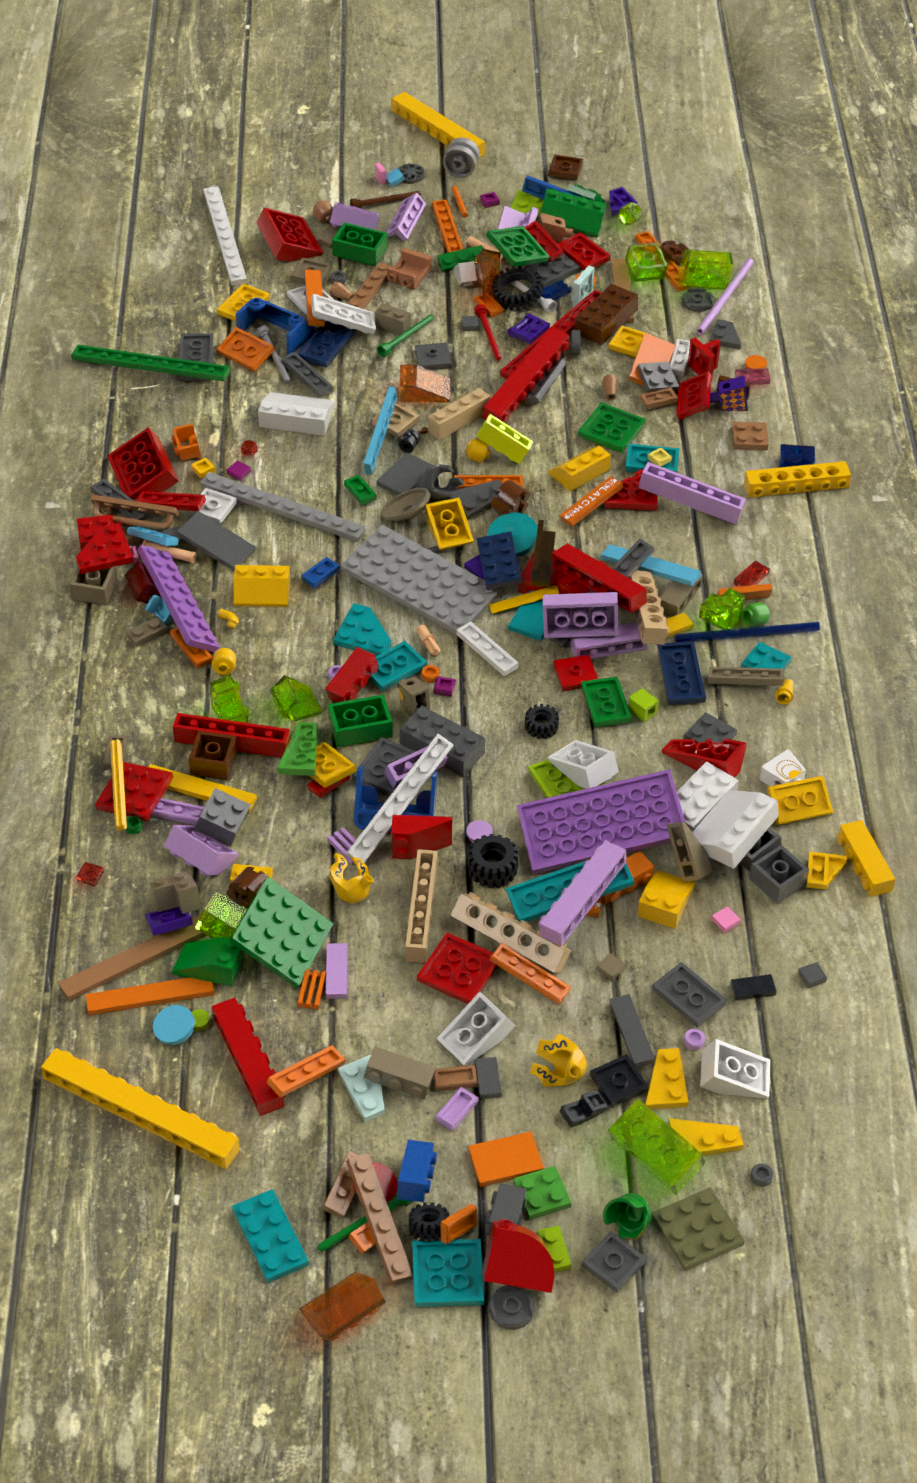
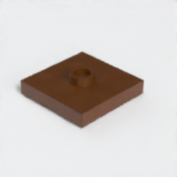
M554 155L548 176L578 180L584 159Z

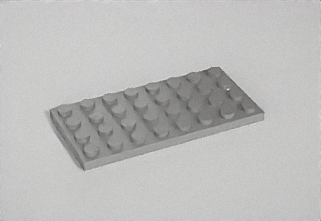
M381 525L341 565V571L456 635L457 629L469 622L473 623L500 594L499 588L486 590L485 580L384 525Z

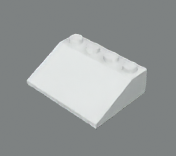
M270 392L262 400L258 410L259 427L325 436L336 401Z
M728 790L692 833L709 857L734 869L779 816L778 801L760 792Z

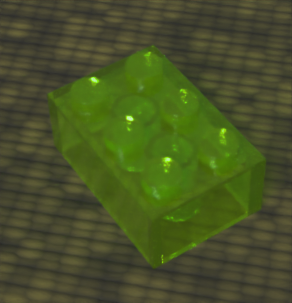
M684 249L678 273L680 287L725 290L734 265L731 252Z

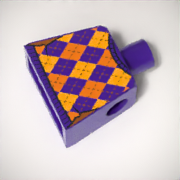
M745 376L721 381L718 383L719 392L710 393V403L720 402L722 411H748Z

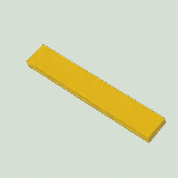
M149 765L151 768L172 772L174 778L167 788L171 791L208 801L214 789L217 788L251 804L248 813L252 811L258 799L257 794L156 765Z

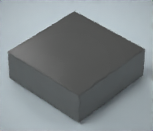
M478 315L462 316L463 331L479 330Z
M818 962L801 967L798 970L807 988L827 981V976Z

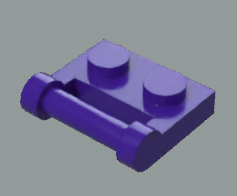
M528 313L520 323L508 329L507 333L511 338L516 337L528 344H532L550 328V323Z

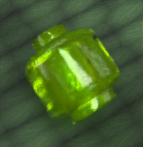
M633 202L626 204L619 210V219L626 225H632L639 221L642 215L641 207Z

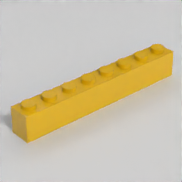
M402 92L391 98V111L448 146L456 138H467L478 146L479 157L485 155V141L408 93Z

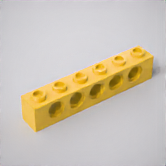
M846 461L745 471L744 486L748 498L849 488L851 473Z

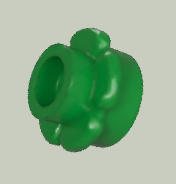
M130 816L126 819L127 833L136 834L142 831L143 822L139 817Z

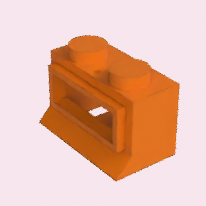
M193 423L173 428L174 435H171L173 445H177L174 447L176 457L180 456L181 461L195 457L202 459ZM189 440L190 445L182 447L181 442Z

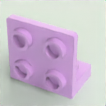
M504 206L497 229L517 226L525 227L536 220L539 209L532 207L530 212L527 211L526 214Z

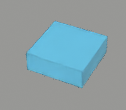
M398 168L386 174V180L392 187L405 180Z

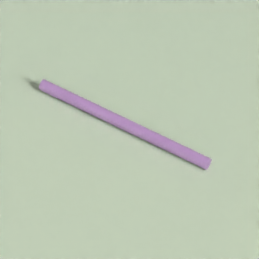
M751 258L745 261L696 330L699 335L704 334L752 267L754 261Z

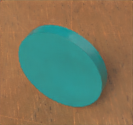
M508 513L492 522L487 536L511 531L518 558L534 549L538 527L536 522L526 514Z

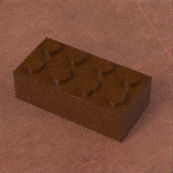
M610 284L574 319L575 330H580L581 337L603 345L638 310V294Z

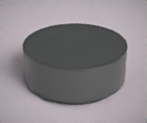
M334 271L330 275L331 283L341 282L344 284L346 282V274L342 271Z
M757 1164L751 1170V1181L759 1187H766L772 1182L773 1170L766 1164Z

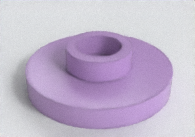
M482 820L471 822L466 829V835L472 842L477 838L481 839L483 835L489 836V834H493L492 826Z

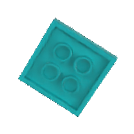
M455 1239L448 1244L441 1242V1240L436 1242L435 1240H431V1242H427V1240H424V1242L412 1241L414 1307L484 1305L481 1239Z

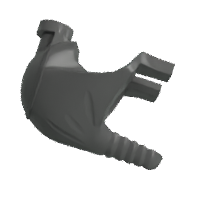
M438 464L433 467H427L426 471L419 476L418 488L428 489L430 500L451 497L453 495L451 491L458 490V486L464 485V481L460 477L450 478L446 487L441 488L438 476L441 473L453 472L454 470L450 465Z

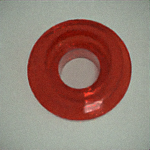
M246 440L241 445V453L251 456L258 451L257 445L252 440Z

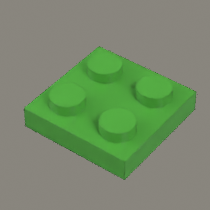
M556 1166L514 1178V1185L516 1187L526 1189L525 1212L529 1220L571 1207V1200Z

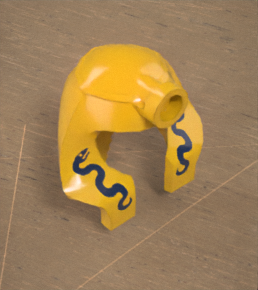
M335 853L333 856L335 863L330 866L329 879L338 897L349 904H357L369 896L370 885L374 882V879L369 875L367 865L361 858L353 857L352 861L357 867L358 874L356 877L345 880L343 878V871L348 866L347 861L343 855Z
M557 1034L553 1040H539L536 1053L555 1066L554 1071L550 1072L548 1067L537 1063L532 1064L530 1073L536 1075L544 1087L570 1085L578 1082L584 1076L587 1069L586 1057L573 1041L561 1034Z

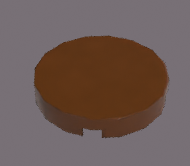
M667 240L662 243L660 253L668 260L678 263H684L689 260L691 252L684 244H675L676 241Z

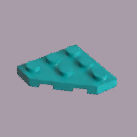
M353 603L333 639V645L355 650L358 647L377 656L390 649L392 641L370 607Z

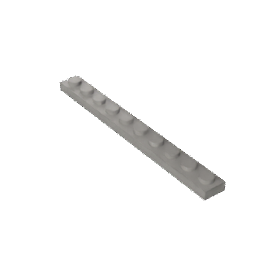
M208 472L201 481V488L203 489L208 488L235 497L243 503L355 542H359L365 533L366 526Z

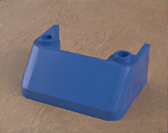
M257 297L251 299L235 313L236 327L243 331L258 318L290 331L286 335L287 355L296 352L315 333V326H309L308 320L304 317Z
M360 766L356 777L354 823L359 829L365 830L385 802H377L378 793L374 787L363 785L364 766ZM434 771L432 775L431 790L421 791L417 796L416 805L409 804L402 815L434 816L437 796V771Z

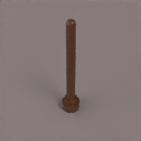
M414 191L366 200L353 198L350 199V206L362 208V206L404 200L416 192L421 196V192Z

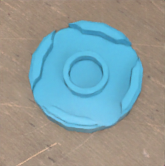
M171 1005L157 1014L153 1021V1031L156 1038L162 1044L178 1045L185 1042L192 1035L195 1019L187 1007Z

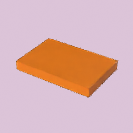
M237 327L233 329L216 349L218 354L253 372H256L275 350L273 345Z
M532 1131L468 1146V1152L480 1187L512 1180L544 1169Z

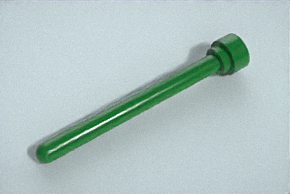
M428 315L389 343H382L377 346L378 354L381 357L388 356L393 347L433 320V316Z
M396 1194L395 1198L387 1202V1205L391 1211L399 1205L401 1207L404 1205L408 1206L414 1201L397 1199ZM366 1216L319 1243L318 1250L323 1252L347 1238L351 1232L367 1223Z

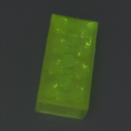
M639 1099L608 1129L613 1141L675 1195L705 1164L702 1153Z

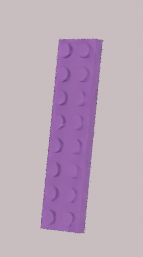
M140 545L137 551L186 644L211 652L218 650L220 646L216 641V637L205 621L203 613L198 608L197 602L191 595L190 589L187 587L177 565L171 558V554L165 550L160 551L151 546Z

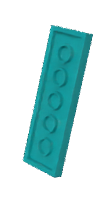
M586 861L506 888V893L519 922L521 920L528 922L544 915L546 916L553 902L559 900L564 888L570 886L573 877L581 872ZM627 864L623 866L601 896L635 885Z

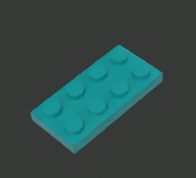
M273 1189L231 1206L232 1212L267 1283L309 1266V1260Z

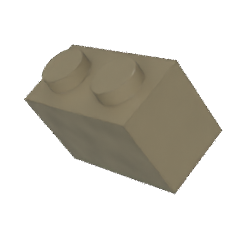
M382 303L375 311L376 328L399 336L411 328V313Z

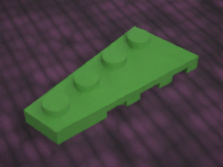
M298 723L277 767L278 774L315 776L318 739L317 723Z

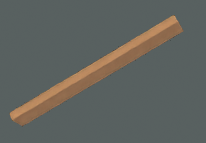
M207 912L192 918L193 925L152 937L58 982L59 987L67 1000L70 1001L184 946L185 943L193 942L215 931L216 925Z

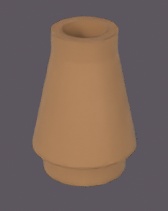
M334 282L330 288V293L333 297L350 301L354 296V293L341 282Z
M606 375L602 380V385L607 399L614 400L617 397L618 379L614 375Z

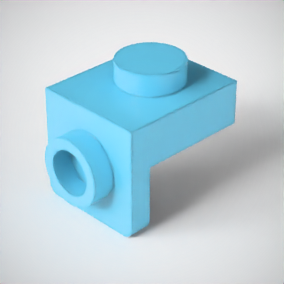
M153 595L145 610L154 613L164 624L169 625L173 618L161 596Z

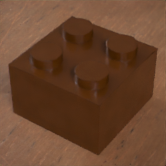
M198 731L189 757L190 775L228 780L237 754L236 736Z

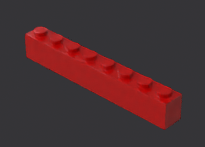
M552 326L483 408L482 418L486 420L489 414L502 422H507L511 412L516 411L519 403L526 399L527 393L533 391L537 381L542 380L544 373L551 369L553 362L558 361L561 353L568 349L570 344L568 342L569 334Z

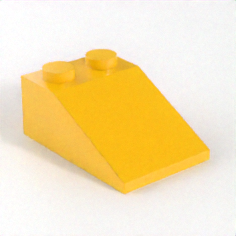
M460 498L425 505V519L439 550L474 543Z
M657 870L645 887L639 900L637 917L676 929L696 882L683 881L681 877Z

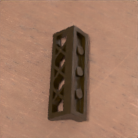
M538 520L532 568V585L550 587L552 553L554 552L556 532L543 531L544 520Z

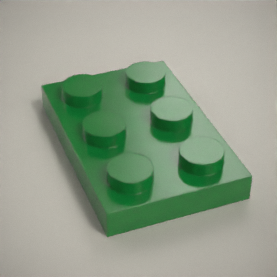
M618 676L581 681V688L594 728L631 722L632 717Z

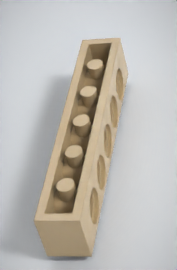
M635 571L629 578L647 588V603L634 611L642 644L664 645L665 638L669 636V627L666 626V617L663 616L664 610L661 607V598L658 597V588H655V579L652 578L651 571Z
M417 850L405 946L406 962L426 963L438 866V851Z
M472 892L460 895L451 914L452 917L499 943L505 944L512 950L554 973L562 971L571 952L570 949L566 948V943L559 946L541 937L540 930H533L530 923L523 920L520 922L515 920V916L507 911L500 912L495 904L488 901L486 903L480 901L481 897ZM477 907L480 909L478 917L475 916V909ZM494 916L497 918V925L495 927L492 925V918ZM511 926H513L515 930L513 936H510L509 934V928ZM528 935L532 938V943L529 946L526 943ZM545 945L549 947L548 955H545L543 952Z

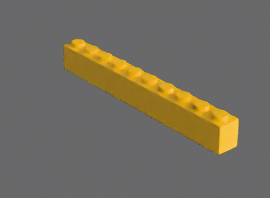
M55 1048L41 1066L43 1079L225 1170L240 1150L239 1138L234 1133L226 1132L212 1122L207 1123L196 1114H189L179 1106L171 1105L163 1101L161 1097L145 1092L139 1086L134 1087L123 1078H116L106 1070L98 1069L88 1061L74 1057L68 1051H61Z

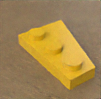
M658 1049L645 1110L688 1107L689 1102L680 1049Z
M671 1118L668 1120L679 1160L743 1149L744 1144L738 1126Z

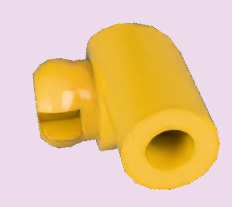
M224 609L219 610L218 617L228 620L227 626L235 629L237 624H239L236 614Z

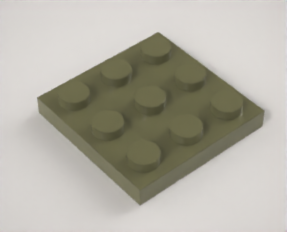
M711 1187L652 1212L651 1217L684 1271L744 1245L745 1240Z

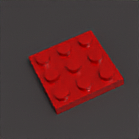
M123 762L126 816H137L140 820L148 821L174 776L169 771ZM112 777L94 804L97 810L114 813Z
M447 932L418 973L417 981L469 1004L483 990L498 965L490 961L492 952Z

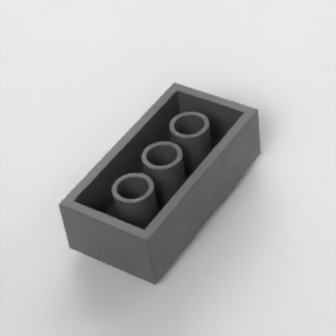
M423 706L400 728V745L414 751L429 746L437 734L452 743L454 746L446 755L448 758L444 767L462 777L468 773L485 753V738Z

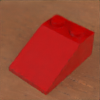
M392 815V859H414L417 857V850L436 851L452 845L453 817Z

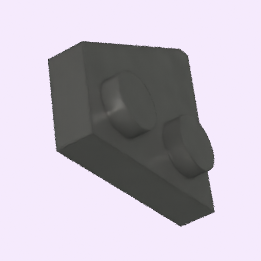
M717 319L710 342L717 339L721 342L720 346L740 350L741 341L733 322Z

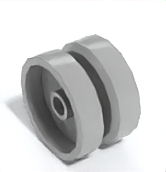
M463 137L452 140L443 157V165L446 171L459 178L471 175L479 160L480 152L478 146L470 139Z

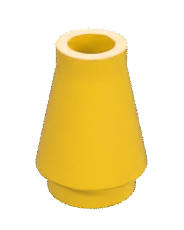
M785 679L783 686H780L775 692L776 701L781 705H787L793 700L794 683L790 679Z

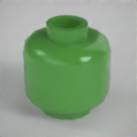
M763 602L746 605L742 613L744 622L750 627L764 625L769 621L770 611Z

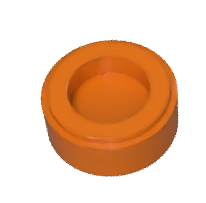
M427 665L421 670V678L427 683L436 682L438 676H440L439 668L434 665Z

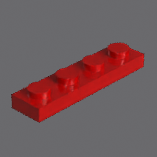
M141 491L136 501L175 507L177 510L200 511L206 502L205 495Z

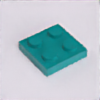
M759 641L743 660L740 668H775L785 670L790 664L792 657Z

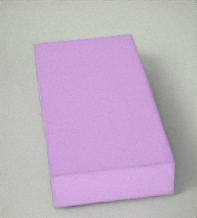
M460 1087L435 1116V1121L454 1131L478 1103L479 1098Z

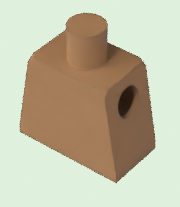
M544 213L540 214L538 224L556 243L563 241V237H572L573 229L566 228L563 218Z

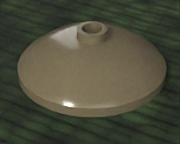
M422 487L407 490L388 501L382 508L381 514L384 519L389 521L411 520L424 509L430 499V493L428 489Z

